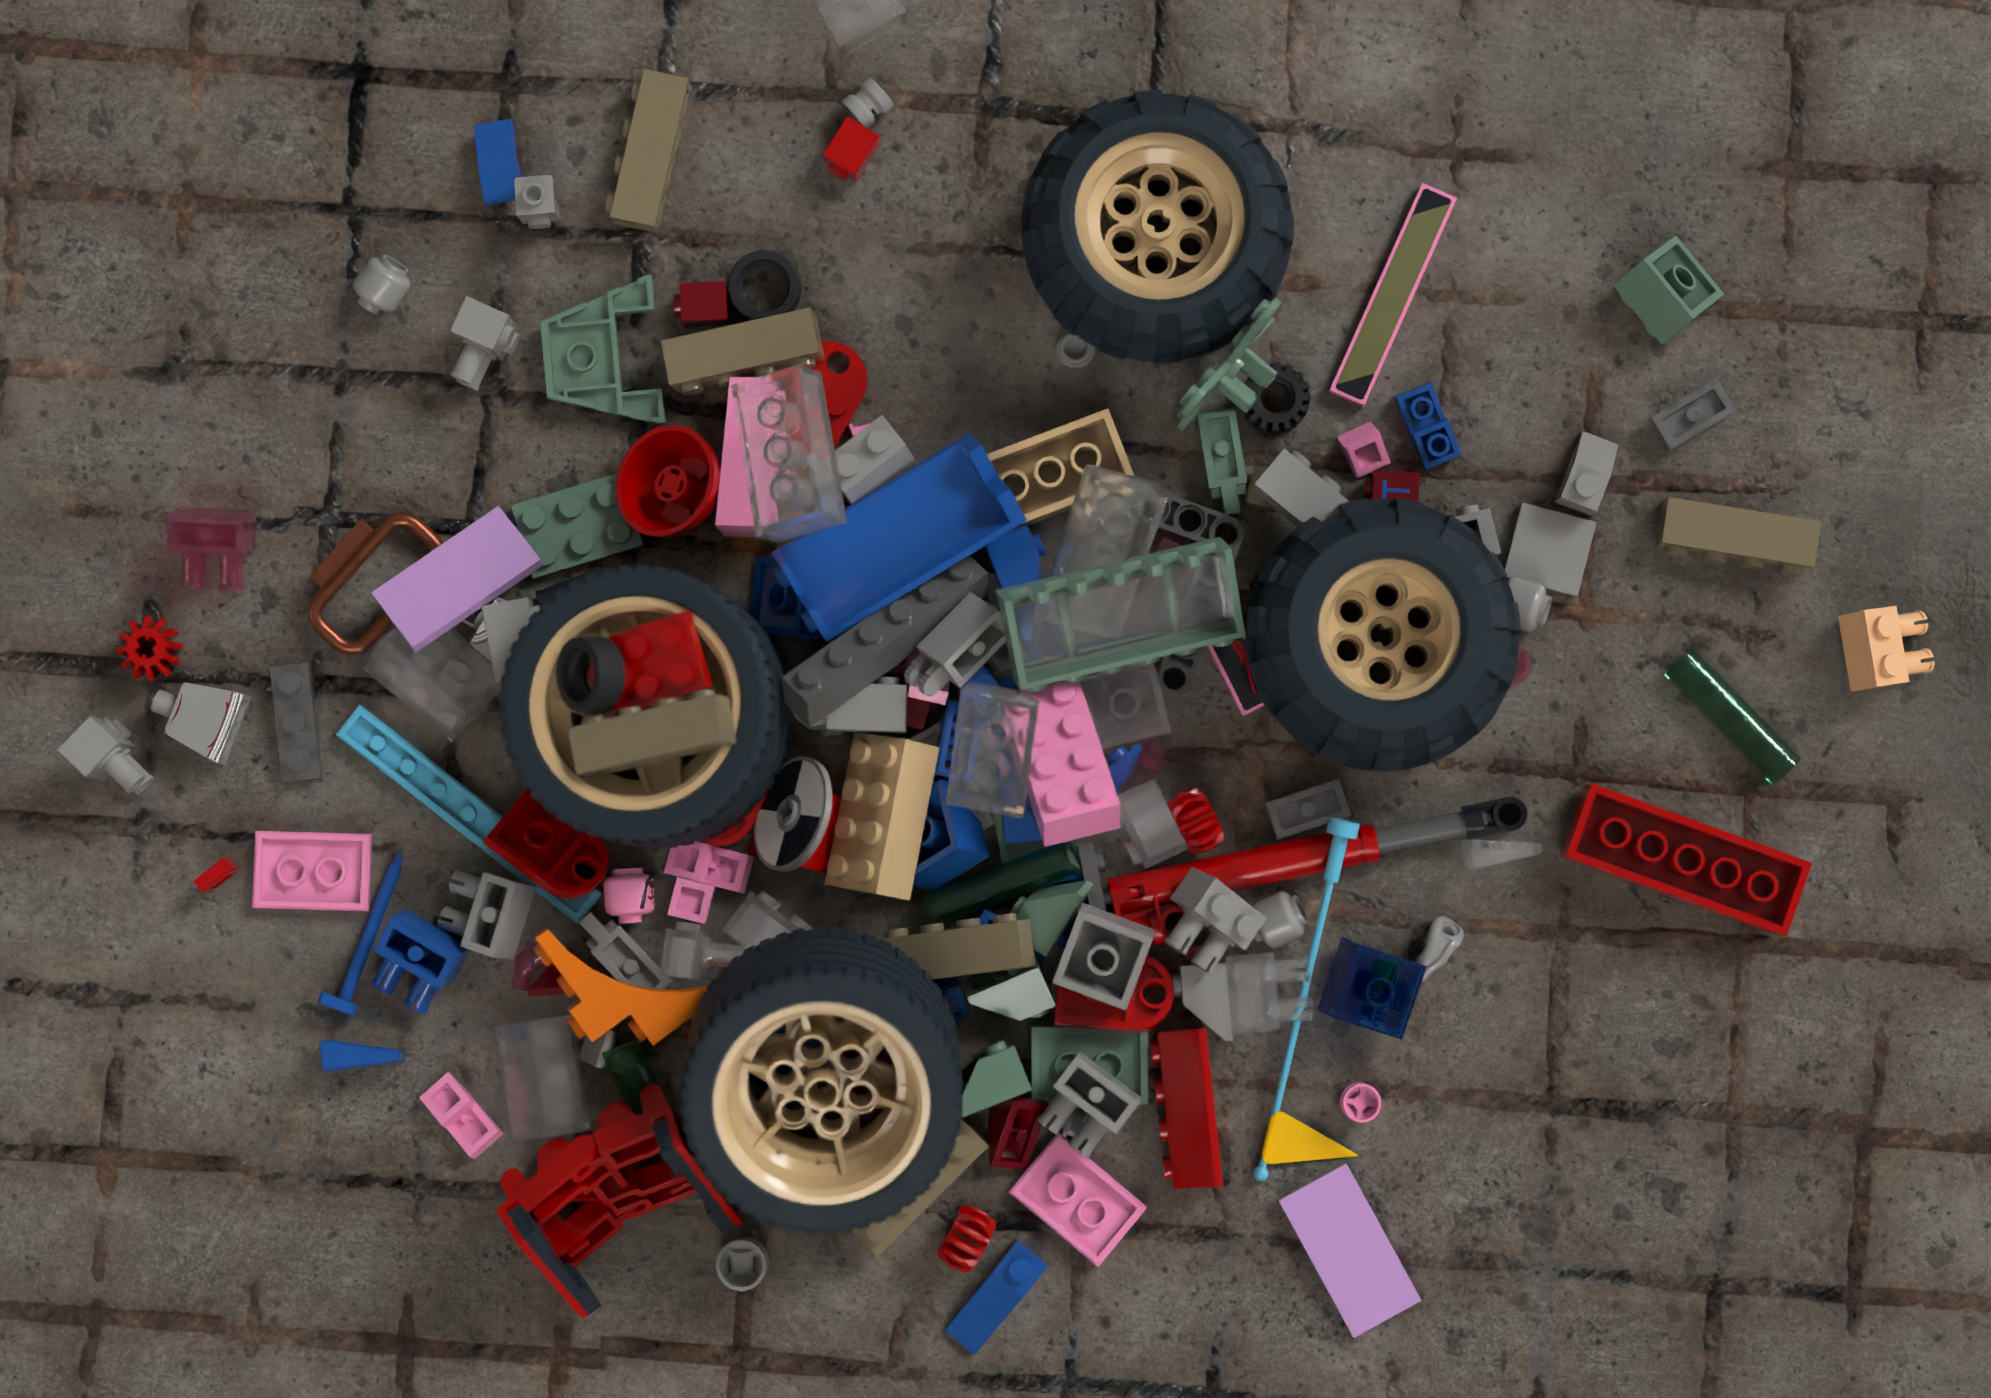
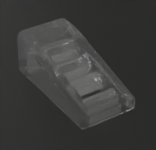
M1468 839L1457 841L1462 868L1465 871L1538 855L1543 851L1542 845L1536 842Z

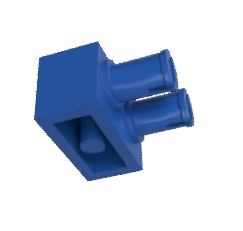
M404 909L389 919L374 949V952L385 958L371 984L376 989L382 984L381 992L393 994L404 970L409 971L418 978L404 1003L408 1008H411L413 1003H415L416 1006L413 1011L422 1014L427 1013L437 989H442L456 979L470 950L460 947L461 940L439 929L411 911Z

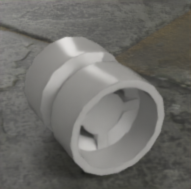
M740 1236L733 1238L726 1243L717 1256L716 1270L719 1279L732 1290L745 1291L754 1288L761 1282L768 1271L770 1262L768 1250L761 1241L754 1237Z

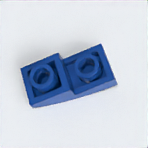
M506 119L474 125L477 164L485 205L515 201L514 179L521 177V166L517 160L515 126L512 120Z
M1426 382L1394 395L1406 429L1425 469L1461 455L1449 420L1444 417L1431 382Z
M1139 742L1128 750L1124 745H1121L1105 758L1116 793L1127 782L1140 758L1143 747Z

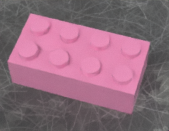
M1058 681L1050 683L1047 688L1036 692L1020 691V689L1002 693L1003 718L1044 847L1119 829L1120 802L1080 681L1073 683Z

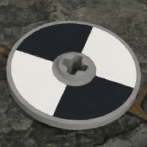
M797 757L783 765L780 774H776L774 778L775 783L770 790L768 789L754 823V841L757 854L764 865L776 871L788 872L804 864L820 844L829 822L832 808L830 777L820 762L808 757Z

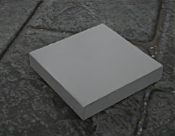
M1521 503L1504 566L1508 575L1506 578L1518 577L1541 583L1545 586L1546 590L1577 597L1597 522Z

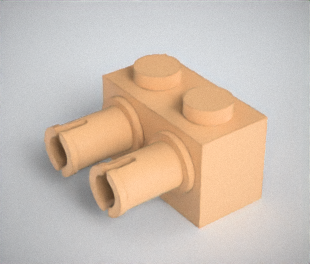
M1890 606L1838 616L1851 692L1910 682L1908 675L1930 673L1933 671L1935 661L1920 662V660L1934 657L1931 650L1923 648L1921 650L1904 652L1902 637L1924 635L1927 632L1928 623L1914 625L1916 621L1927 619L1923 611L1918 610L1911 613L1898 614L1897 606Z

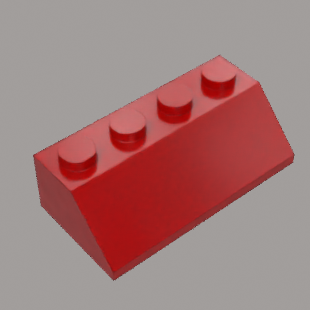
M1203 1027L1156 1032L1157 1040L1150 1041L1152 1064L1159 1063L1161 1079H1154L1156 1103L1164 1102L1165 1118H1158L1160 1141H1168L1169 1156L1162 1157L1164 1180H1172L1174 1189L1223 1187L1207 1031Z

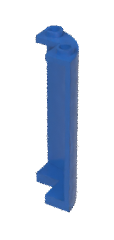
M968 433L773 551L771 554L778 566L773 568L772 571L783 589L788 586L792 587L805 608V611L800 613V616L811 634L818 630L827 642L1022 524L1027 519L1010 488L998 476L982 445L971 433Z

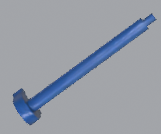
M396 854L393 864L390 863L338 997L321 991L318 1003L355 1016L359 1005L351 1002L401 873L402 867L400 865L404 857L403 855Z

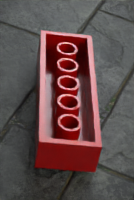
M1593 783L1584 785L1559 856L1565 860L1776 936L1788 935L1812 866V862Z

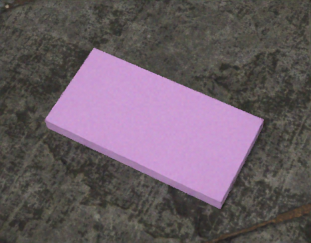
M497 506L371 593L416 653L475 613L482 606L488 604L543 566V563L503 510Z
M1347 1163L1334 1168L1278 1199L1353 1338L1422 1301Z

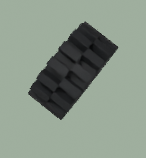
M1274 362L1272 365H1269L1278 372L1271 384L1283 386L1290 395V404L1282 412L1272 413L1267 411L1260 399L1261 392L1265 387L1261 388L1249 377L1246 379L1244 384L1256 393L1257 399L1248 412H1244V417L1246 421L1249 420L1253 424L1252 427L1256 430L1259 428L1266 434L1271 432L1277 433V435L1283 434L1287 430L1291 431L1305 417L1311 401L1310 387L1308 381H1304V375L1300 371L1296 372L1293 370V366L1289 364L1284 366L1280 365L1281 362Z

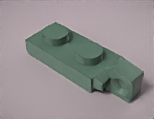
M1235 408L1199 413L1196 418L1208 490L1211 491L1212 500L1221 498L1223 514L1232 517L1240 516L1238 495L1246 494L1245 485H1247V478Z

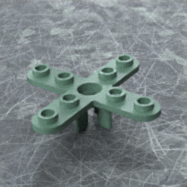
M1277 297L1271 303L1266 299L1261 302L1250 316L1256 322L1251 326L1246 324L1232 340L1231 343L1233 345L1228 350L1232 353L1217 371L1210 367L1197 384H1194L1179 403L1183 407L1175 416L1180 420L1176 428L1181 432H1184L1217 390L1245 413L1248 412L1257 397L1253 390L1236 377L1240 371L1261 388L1263 386L1267 388L1273 382L1278 372L1251 350L1276 320L1273 318V315L1283 303Z

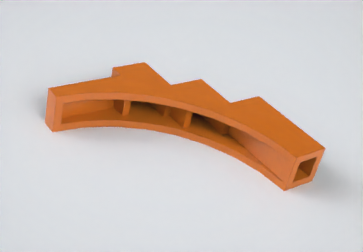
M545 927L533 936L538 942V945L533 950L546 967L553 963L560 972L561 976L556 981L569 999L575 994L579 998L567 1007L572 1016L566 1020L579 1039L586 1035L593 1042L630 1015L633 1020L627 1023L637 1039L642 1042L647 1038L654 1046L687 1020H692L695 1009L698 1008L700 998L703 993H707L708 985L673 990L644 988L620 982L587 966L567 951L548 928Z

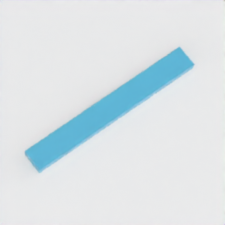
M362 705L356 708L337 732L336 736L523 882L535 885V891L577 924H580V920L587 915L603 894L598 889H595L592 893L575 899L552 895L483 843L486 836L504 816Z

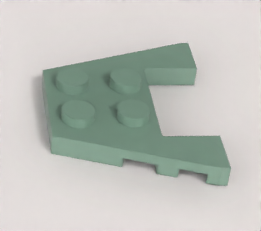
M652 275L640 277L631 284L615 288L607 292L606 295L587 303H581L540 322L546 393L549 400L658 425H666L663 389L623 392L616 316L656 311Z

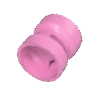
M1357 1082L1346 1086L1341 1092L1339 1098L1340 1108L1349 1119L1359 1123L1369 1122L1379 1114L1381 1097L1372 1086Z

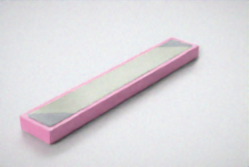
M1421 184L1329 389V393L1361 407L1365 406L1455 205L1456 197L1427 184Z

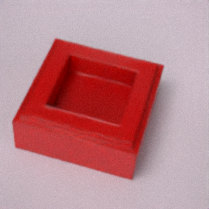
M223 857L193 882L201 892H213L239 871V867L232 858Z

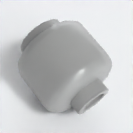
M383 254L381 258H370L353 283V288L360 297L357 301L359 305L374 314H377L379 310L386 312L394 311L411 286L410 279L407 276L408 269L388 255Z
M1518 577L1510 578L1508 583L1514 601L1518 603L1521 630L1533 631L1538 625L1544 626L1552 601V597L1547 595L1545 586L1541 583Z
M1281 891L1253 905V908L1267 918L1254 937L1257 942L1263 940L1269 947L1279 948L1303 936L1305 924L1309 920L1303 904L1296 895L1290 896Z

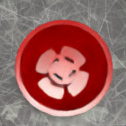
M680 425L661 426L641 436L624 456L616 478V500L624 520L634 530L656 538L678 537L700 527L711 516L718 502L721 466L714 450L701 435Z

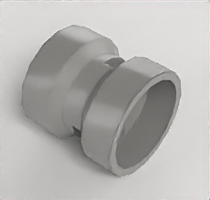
M868 77L860 84V90L856 95H848L840 102L853 120L868 129L874 124V117L876 115L887 113L894 106L889 96L871 77Z

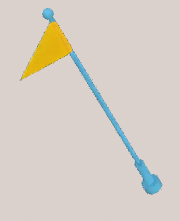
M1329 817L1326 832L1333 834L1323 876V879L1326 880V885L1259 1166L1253 1171V1177L1260 1182L1265 1181L1268 1177L1267 1164L1360 1156L1280 1111L1334 882L1338 883L1348 839H1357L1360 826L1359 823L1341 818Z

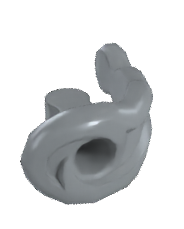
M1437 916L1432 921L1428 934L1423 941L1426 943L1425 948L1418 956L1414 965L1419 967V976L1418 973L1407 972L1416 976V985L1415 982L1402 979L1401 983H1398L1399 990L1410 993V997L1416 996L1419 992V984L1425 982L1435 970L1446 964L1451 953L1460 946L1464 938V931L1456 922L1446 916ZM1402 981L1413 985V994L1412 991L1400 988Z

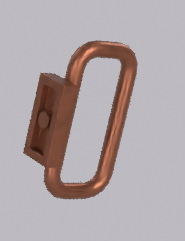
M397 512L389 514L374 529L366 521L360 519L309 576L321 587L308 604L307 616L309 624L322 639L342 654L356 655L364 653L393 624L383 611L359 638L350 640L342 636L323 617L325 605L390 533L399 527L407 528L427 545L430 552L443 544V541L431 528L411 513Z

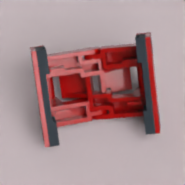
M657 1084L648 1085L641 1092L640 1100L643 1114L636 1115L627 1103L614 1102L600 1112L597 1124L599 1129L593 1131L594 1136L591 1133L589 1135H581L571 1143L566 1139L557 1138L541 1146L537 1157V1173L529 1181L515 1168L505 1171L500 1179L507 1200L496 1209L497 1214L517 1245L582 1320L602 1305L576 1267L624 1227L621 1223L622 1221L635 1218L698 1193L705 1203L704 1207L706 1208L707 1215L721 1233L743 1223L737 1205L735 1203L730 1204L724 1199V1194L722 1192L718 1193L712 1187V1181L710 1179L707 1180L702 1174L701 1166L696 1164L692 1156L693 1150H690L686 1141L687 1134L684 1133L682 1125L683 1117L680 1114H676L672 1109L665 1093ZM657 1153H660L665 1160L639 1170H635L633 1166L619 1170V1168L631 1165ZM570 1201L585 1202L566 1221L557 1214Z

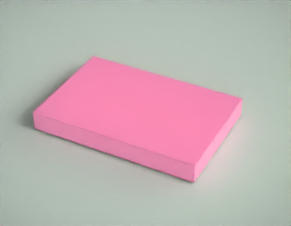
M255 831L252 908L370 911L373 834Z
M1058 1133L1008 1192L1093 1264L1099 1267L1148 1207L1090 1158L1081 1155L1079 1149H1073L1069 1145V1141Z

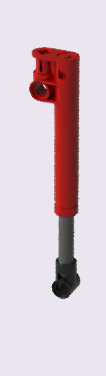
M1503 797L1461 806L1460 812L1374 829L1372 823L1360 825L1357 839H1348L1341 869L1358 866L1363 862L1367 864L1380 861V854L1463 836H1466L1467 840H1473L1515 831L1525 824L1528 817L1527 808L1516 797ZM1503 804H1510L1517 811L1516 821L1512 825L1503 824L1499 819L1498 812ZM1322 833L1107 878L1113 912L1117 916L1155 929L1152 943L1154 945L1165 944L1166 938L1171 934L1165 927L1167 916L1173 912L1184 915L1182 908L1170 898L1191 867L1217 878L1232 891L1325 872L1333 834Z

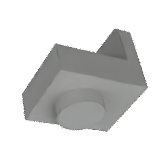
M551 175L517 177L514 179L516 213L522 224H528V228L543 229L551 227V222L560 221V209L555 200L554 181Z

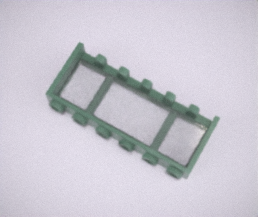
M1220 537L995 590L1001 611L1012 671L1011 676L1020 691H1041L1047 688L1048 684L1058 681L1066 683L1078 682L1086 677L1085 675L1099 671L1104 674L1115 673L1122 670L1124 665L1133 663L1141 665L1153 664L1158 662L1160 657L1170 654L1178 656L1190 655L1195 653L1197 648L1207 645L1215 647L1227 646L1234 643V639L1246 636L1232 549Z

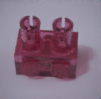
M179 507L167 513V552L182 554L181 587L190 588V585H192V589L207 587L206 554H215L220 556L219 589L228 590V587H230V591L243 590V556L256 549V511Z

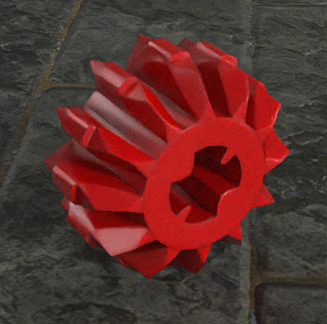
M144 616L142 627L136 621H130L128 625L132 634L120 632L118 636L121 640L127 641L126 646L116 648L117 654L128 655L120 664L121 667L126 670L134 667L132 677L136 679H141L146 673L148 681L154 682L157 680L158 670L162 675L169 677L172 673L167 664L170 662L180 665L181 663L179 657L172 656L173 651L184 649L183 643L171 642L178 636V629L170 628L166 630L168 621L163 618H159L154 624L151 616ZM147 641L157 643L152 648L155 653L153 656L143 654L147 650L145 644Z
M1197 787L1185 790L1167 802L1169 817L1189 853L1192 855L1205 853L1223 842L1224 833L1218 817L1202 790Z
M967 1204L962 1206L952 1222H950L939 1243L937 1257L955 1271L959 1270L965 1274L972 1271L994 1234L993 1231L996 1228L995 1220L988 1216V1213L977 1207L974 1208Z

